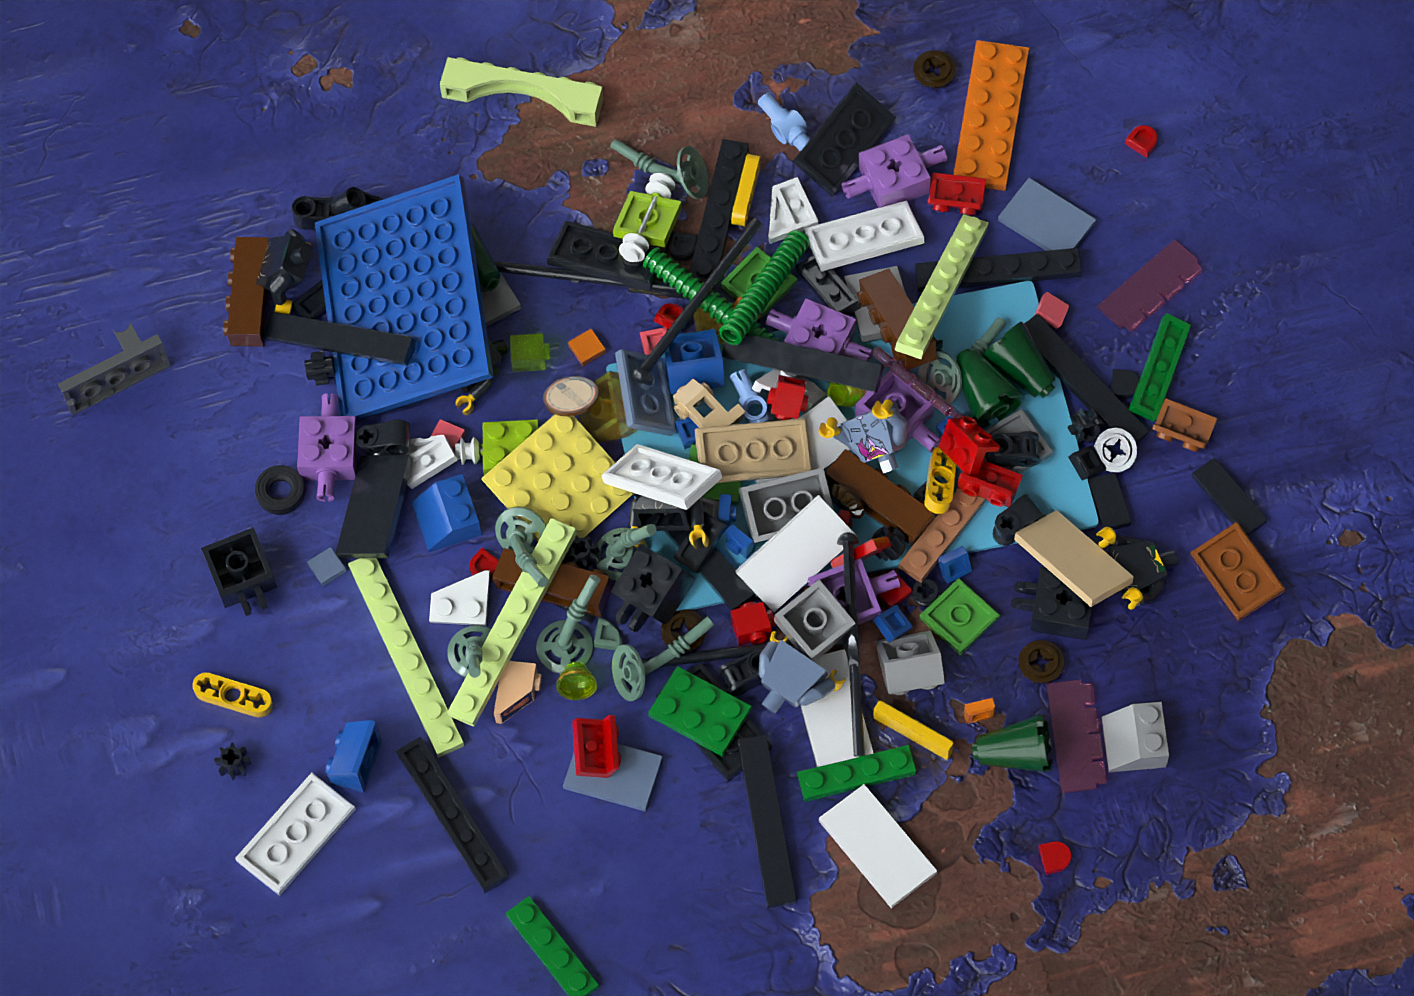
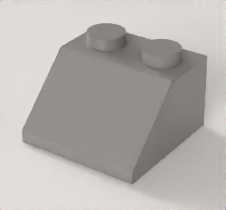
M820 579L777 612L774 617V622L795 648L813 662L832 648L856 624Z
M931 631L900 636L890 643L887 639L875 641L883 680L888 694L903 695L910 690L919 688L928 690L937 687V685L945 684L941 653Z
M1162 702L1132 704L1102 716L1109 772L1166 768L1169 752Z

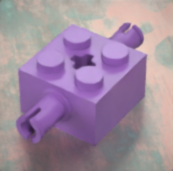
M909 134L859 153V170L862 176L843 182L844 194L847 193L846 198L850 199L853 196L870 191L878 208L906 200L908 202L930 193V176L926 168L947 161L946 152L943 150L942 145H938V147L919 153Z
M805 299L800 311L794 318L771 309V315L768 314L766 319L767 326L787 333L784 343L868 361L872 357L873 349L852 342L856 332L855 318L811 300Z
M892 368L881 379L877 393L865 391V396L856 404L855 416L872 411L876 401H880L882 405L886 399H890L893 403L897 402L899 413L908 422L906 442L915 438L930 453L935 449L934 446L938 447L941 437H938L925 426L934 416L935 401L895 368Z
M328 393L321 396V416L300 417L297 461L299 475H301L303 481H318L316 498L324 502L325 492L326 496H328V501L334 500L335 480L355 479L358 459V445L355 442V434L358 431L355 416H338L339 396L332 393L330 399H328Z
M861 558L855 560L858 625L873 620L881 614V609L876 599L878 594L900 587L898 578L896 579L895 570L872 579L868 577ZM843 565L808 577V587L820 579L846 611V603L843 600H838L841 592L845 594Z

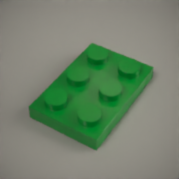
M677 666L649 710L648 716L723 757L751 712V706Z

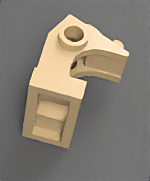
M694 379L680 387L676 394L673 395L676 404L674 410L680 419L685 420L689 417L699 428L737 425L743 420L746 412L739 404L727 412L713 397L714 393L706 383L699 384ZM702 402L713 410L704 418L695 409Z

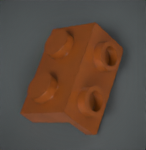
M1165 398L1157 421L1152 429L1158 431L1156 437L1172 442L1173 438L1184 441L1182 447L1198 452L1199 448H1207L1218 418Z

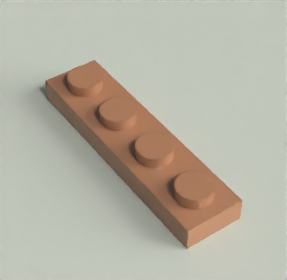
M957 489L953 494L948 511L943 514H937L900 561L898 568L922 583L939 562L938 557L946 553L986 502V499L979 496H968L961 489Z

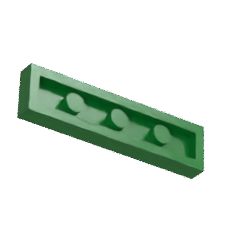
M1168 313L1162 317L1131 402L1130 411L1152 422L1158 418L1188 335L1190 324Z
M909 745L797 772L804 802L856 790L863 784L869 787L916 775Z
M529 896L506 912V917L568 996H590L599 989L598 983Z

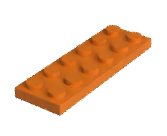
M976 40L953 175L986 178L985 188L1006 191L1029 47Z

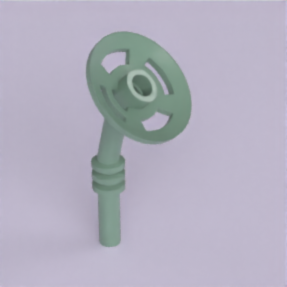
M614 139L610 147L633 161L634 166L639 167L645 173H665L673 181L680 182L692 198L700 199L707 194L709 187L707 167L702 156L694 147L686 146L679 151L677 170L655 163V160L653 158L650 159V156H645L643 152L638 153L618 139ZM684 154L688 155L687 161L682 162V156ZM690 187H697V192H692Z
M997 317L980 340L976 339L975 344H972L970 350H978L983 355L991 342L1006 325V322L1002 318ZM936 351V360L919 367L918 380L921 391L935 401L934 405L947 406L952 404L961 392L962 375L957 362L951 355L943 351ZM940 358L948 360L952 364V367H950L947 364H942ZM932 364L933 367H932L931 372H930V381H929V380H928V371H929L930 365ZM937 388L942 392H946V399L938 397L933 391Z
M511 507L505 510L497 519L495 525L497 540L502 548L514 550L516 555L515 562L522 571L529 573L538 586L545 587L548 584V578L538 568L537 561L531 555L535 549V546L531 545L534 539L533 533L539 531L541 537L547 525L535 511L526 507ZM514 516L525 517L532 521V523L530 524L522 519H515ZM504 521L509 526L506 531L507 538H503L502 536V525Z
M649 524L639 529L616 528L607 532L597 543L600 552L594 554L598 559V564L595 563L597 569L605 572L610 577V580L617 581L622 572L608 570L611 566L615 569L625 568L634 554L633 547L639 544L642 539L656 533L655 525ZM644 539V541H645L644 546H646V547L648 548V544H647L646 540ZM607 543V558L601 561V550L603 545Z
M590 575L579 597L573 600L567 611V619L551 623L543 629L538 637L536 645L538 658L552 672L564 674L570 671H578L580 669L571 668H583L592 656L593 642L591 635L578 622L586 614L589 608L588 602L600 582V578L596 575ZM556 628L559 629L551 634V636L548 639V642H544L545 638L552 630ZM574 630H578L584 638L577 639L573 634ZM573 646L576 647L575 651L570 654L573 651ZM581 648L585 649L581 658L578 659L576 662L571 663L570 660L574 659L580 653ZM551 650L555 656L561 658V663L556 664L552 662L545 653Z
M707 616L683 637L681 635L678 636V641L674 640L673 645L669 644L667 650L644 664L632 646L624 644L617 647L612 659V674L620 695L627 701L638 700L644 690L645 676L673 658L681 657L680 653H686L685 649L689 650L693 642L714 626L711 619ZM624 655H626V657H625V659H624V661H623V668H622V660H623ZM624 679L628 681L630 685L633 686L632 691L628 689Z
M478 625L469 626L461 629L452 637L448 645L447 655L451 667L457 674L466 678L468 672L473 678L480 675V664L483 661L481 648L491 631L490 628ZM471 632L483 633L481 637L473 636L468 639L464 637V635ZM456 644L459 645L458 653L461 659L459 662H457L454 654ZM464 646L466 647L465 656L463 655Z

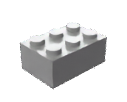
M823 468L738 488L753 543L771 539L818 495L833 509Z

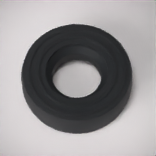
M276 465L267 468L259 475L255 484V496L259 505L265 511L275 515H285L296 510L303 502L305 484L303 478L295 469L285 465ZM285 481L291 486V491L287 497L276 499L270 495V487L275 482Z

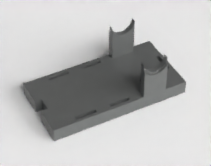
M131 322L125 331L116 332L113 330L124 350L123 352L121 351V353L58 383L72 415L171 367L158 334L141 342Z

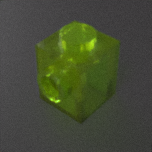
M543 333L510 335L513 372L546 370L545 360H550V344L544 343Z

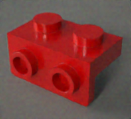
M932 172L930 195L927 204L933 206V211L949 212V208L960 209V214L976 215V211H983L986 178Z
M962 416L961 418L948 419L938 447L965 474L977 476L985 453L998 452L1000 445L977 424L975 419Z
M983 460L977 476H969L964 472L960 474L958 489H961L968 496L985 498L995 506L1009 507L1013 503L1023 475Z
M608 715L603 720L574 719L572 726L576 776L610 777L618 770L621 764V754L617 748L619 727L616 724L615 715Z

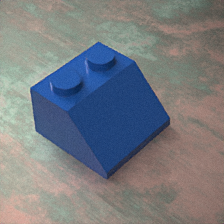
M716 330L678 334L663 354L670 394L676 393L680 387L688 384L692 379L696 380L699 384L706 383L711 390L717 387H724L723 359Z
M462 474L435 482L412 501L428 552L482 535L479 520Z
M376 721L346 722L344 730L338 732L335 741V747H337L335 756L329 758L326 766V773H328L331 784L364 793L382 742Z

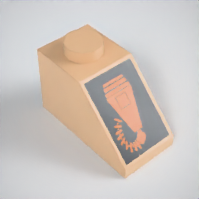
M509 661L498 684L494 709L496 723L502 724L534 701L535 691H540L542 674H538L536 664Z

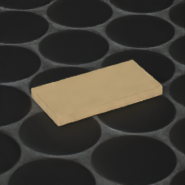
M806 418L695 429L698 463L721 471L722 479L717 483L781 478L812 470Z
M1057 510L1015 533L1014 540L1090 607L1133 582V575Z

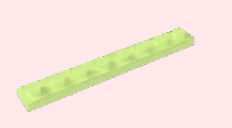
M963 214L897 340L895 351L922 359L987 232L989 222Z
M550 519L531 554L537 561L538 568L548 578V584L545 587H540L529 573L522 571L481 648L483 661L480 664V675L473 678L468 672L447 712L450 717L475 727L577 534L576 528L555 519Z
M359 558L348 563L437 757L440 758L464 747L461 736L452 717L447 713L448 709L377 558Z

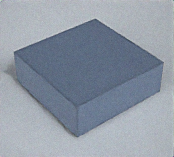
M331 547L307 561L309 568L322 586L346 573L344 565Z

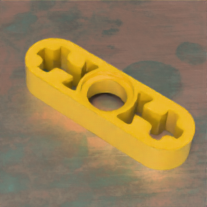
M747 154L733 207L731 224L746 226L760 171L761 156Z
M939 447L933 450L929 460L924 503L929 511L943 514L948 511L953 499L956 464ZM942 459H944V463H946L945 466H940ZM934 477H943L947 483H940ZM937 493L941 494L940 501L937 500Z
M201 673L195 677L192 684L198 699L250 716L265 717L273 708L272 699L266 690L218 675ZM207 682H210L212 688L219 690V697H217L216 691L212 689H207L203 692L200 685H206ZM238 689L241 692L240 697L233 702L227 701L225 694L228 690ZM246 693H249V699L253 701H259L260 698H263L265 705H260L258 709L255 708L252 701L246 700Z

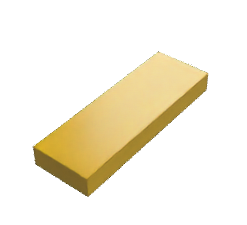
M878 701L873 717L875 720L946 760L949 759L953 752L954 743L952 740L883 701Z

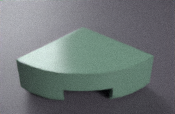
M598 618L594 647L616 650L617 647L622 645L619 632L609 621Z

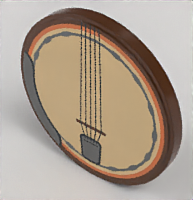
M571 376L552 383L544 392L543 400L547 410L555 415L576 416L587 412L597 403L599 392L597 385L592 380L580 376Z

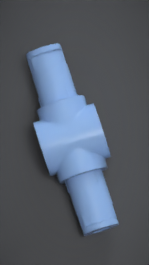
M769 92L764 94L758 100V105L771 118V129L781 143H789L800 151L810 139L806 135L807 126L804 119L797 111L791 110L789 112L787 108H782Z
M742 369L739 371L742 380H739L736 372L732 374L730 379L733 381L740 396L739 402L746 411L744 416L749 423L772 421L766 402L760 393L752 389L753 385L747 370ZM752 404H760L763 406V411L758 416H751L748 414L749 407Z

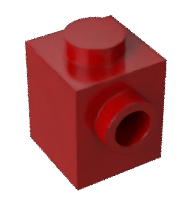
M783 375L778 376L776 388L770 387L767 403L771 404V413L775 414L776 418L781 420L798 419L800 411L805 412L809 396L804 395L806 381Z
M748 602L741 605L740 608L730 611L731 623L739 646L749 643L753 645L761 644L771 637V627L775 626L771 610L766 611L763 602Z

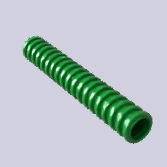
M792 230L788 233L780 247H778L754 283L739 301V304L736 305L731 315L724 322V325L721 326L719 333L725 342L731 345L741 343L746 333L798 263V260L808 249L810 242L803 232Z
M658 247L652 249L644 259L643 267L645 269L650 268L652 274L657 273V278H663L665 284L670 283L672 289L677 288V293H683V297L686 299L690 298L691 301L704 282L700 283L701 279L698 277L694 278L693 273H687L686 268H680L681 265L678 262L674 263V259L671 257L667 258L666 253H660L661 250ZM713 289L699 309L703 308L704 313H710L712 319L717 318L716 322L719 324L723 323L724 325V322L735 309L734 304L731 302L727 303V299L725 297L720 298L721 294L718 292L714 293ZM758 322L754 323L746 333L781 342L780 338H774L772 332L768 334V329L765 327L760 328L761 324Z

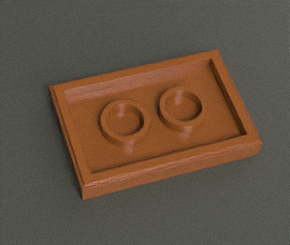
M1237 522L1190 552L1191 557L1238 622L1285 592L1281 582Z

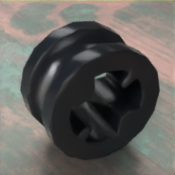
M924 579L922 583L917 581L913 587L912 595L914 602L921 607H929L938 598L936 583L929 579ZM922 588H928L929 593L933 595L929 594L928 598H922V593H918V591L922 592Z

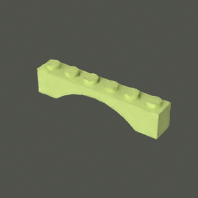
M448 57L440 82L442 98L470 102L479 97L497 93L525 94L551 104L562 112L570 122L594 127L597 125L604 100L602 86L592 82H576L566 77L555 78L540 72H523L514 67L502 68L487 62L482 64L470 62L465 58L455 59Z

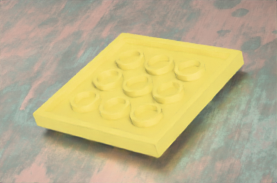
M552 416L482 477V481L507 509L519 506L529 508L539 514L546 525L552 518L576 528V535L579 538H584L633 495L630 491L603 482L601 475L614 465L615 462L574 416ZM514 516L516 519H522L529 522L530 524L532 523V521L525 517ZM539 531L533 533L537 543L540 539Z

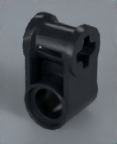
M350 187L332 199L331 208L335 215H339L383 199L364 192L357 187Z
M300 196L296 198L292 203L295 225L299 229L315 230V222L336 216L330 206L334 197ZM303 211H309V212H310V213L307 214V215H301V214H300V213L303 212Z
M394 419L383 423L365 425L356 432L355 442L360 448L365 449V453L368 456L403 455L410 450V424L405 420Z
M1024 431L992 435V439L1006 452H986V459L989 463L1000 467H1031L1041 462V457L1037 454L1036 442L1039 440V435L1036 432Z
M1024 494L1011 506L998 514L992 532L993 539L999 545H1011L1015 542L1016 532L1045 517L1046 514L1028 494Z
M755 650L719 667L717 672L719 676H723L729 688L728 694L736 697L762 684L759 670L753 667L759 663V655L763 650Z

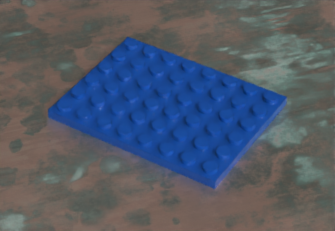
M458 174L315 222L328 322L409 336L416 340L408 366L332 352L340 416H355L356 420L363 419L494 377L465 183L461 175Z

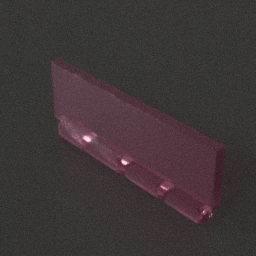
M1173 240L1097 306V309L1120 329L1124 326L1132 332L1146 320L1145 315L1151 316L1165 303L1164 298L1169 300L1185 286L1183 281L1189 283L1202 272L1201 267L1197 264L1198 259L1176 240Z
M875 347L872 356L887 368L891 366L890 371L906 384L912 383L911 388L927 401L932 400L931 404L945 416L951 415L955 419L965 416L913 372L906 369L902 363L897 362L891 354L880 347Z
M1081 680L1047 684L1062 793L1094 790L1097 784L1106 783L1107 778L1104 762L1092 761L1103 758L1100 735L1088 734L1099 731L1097 709L1095 707L1085 708V706L1096 704L1093 684H1081Z

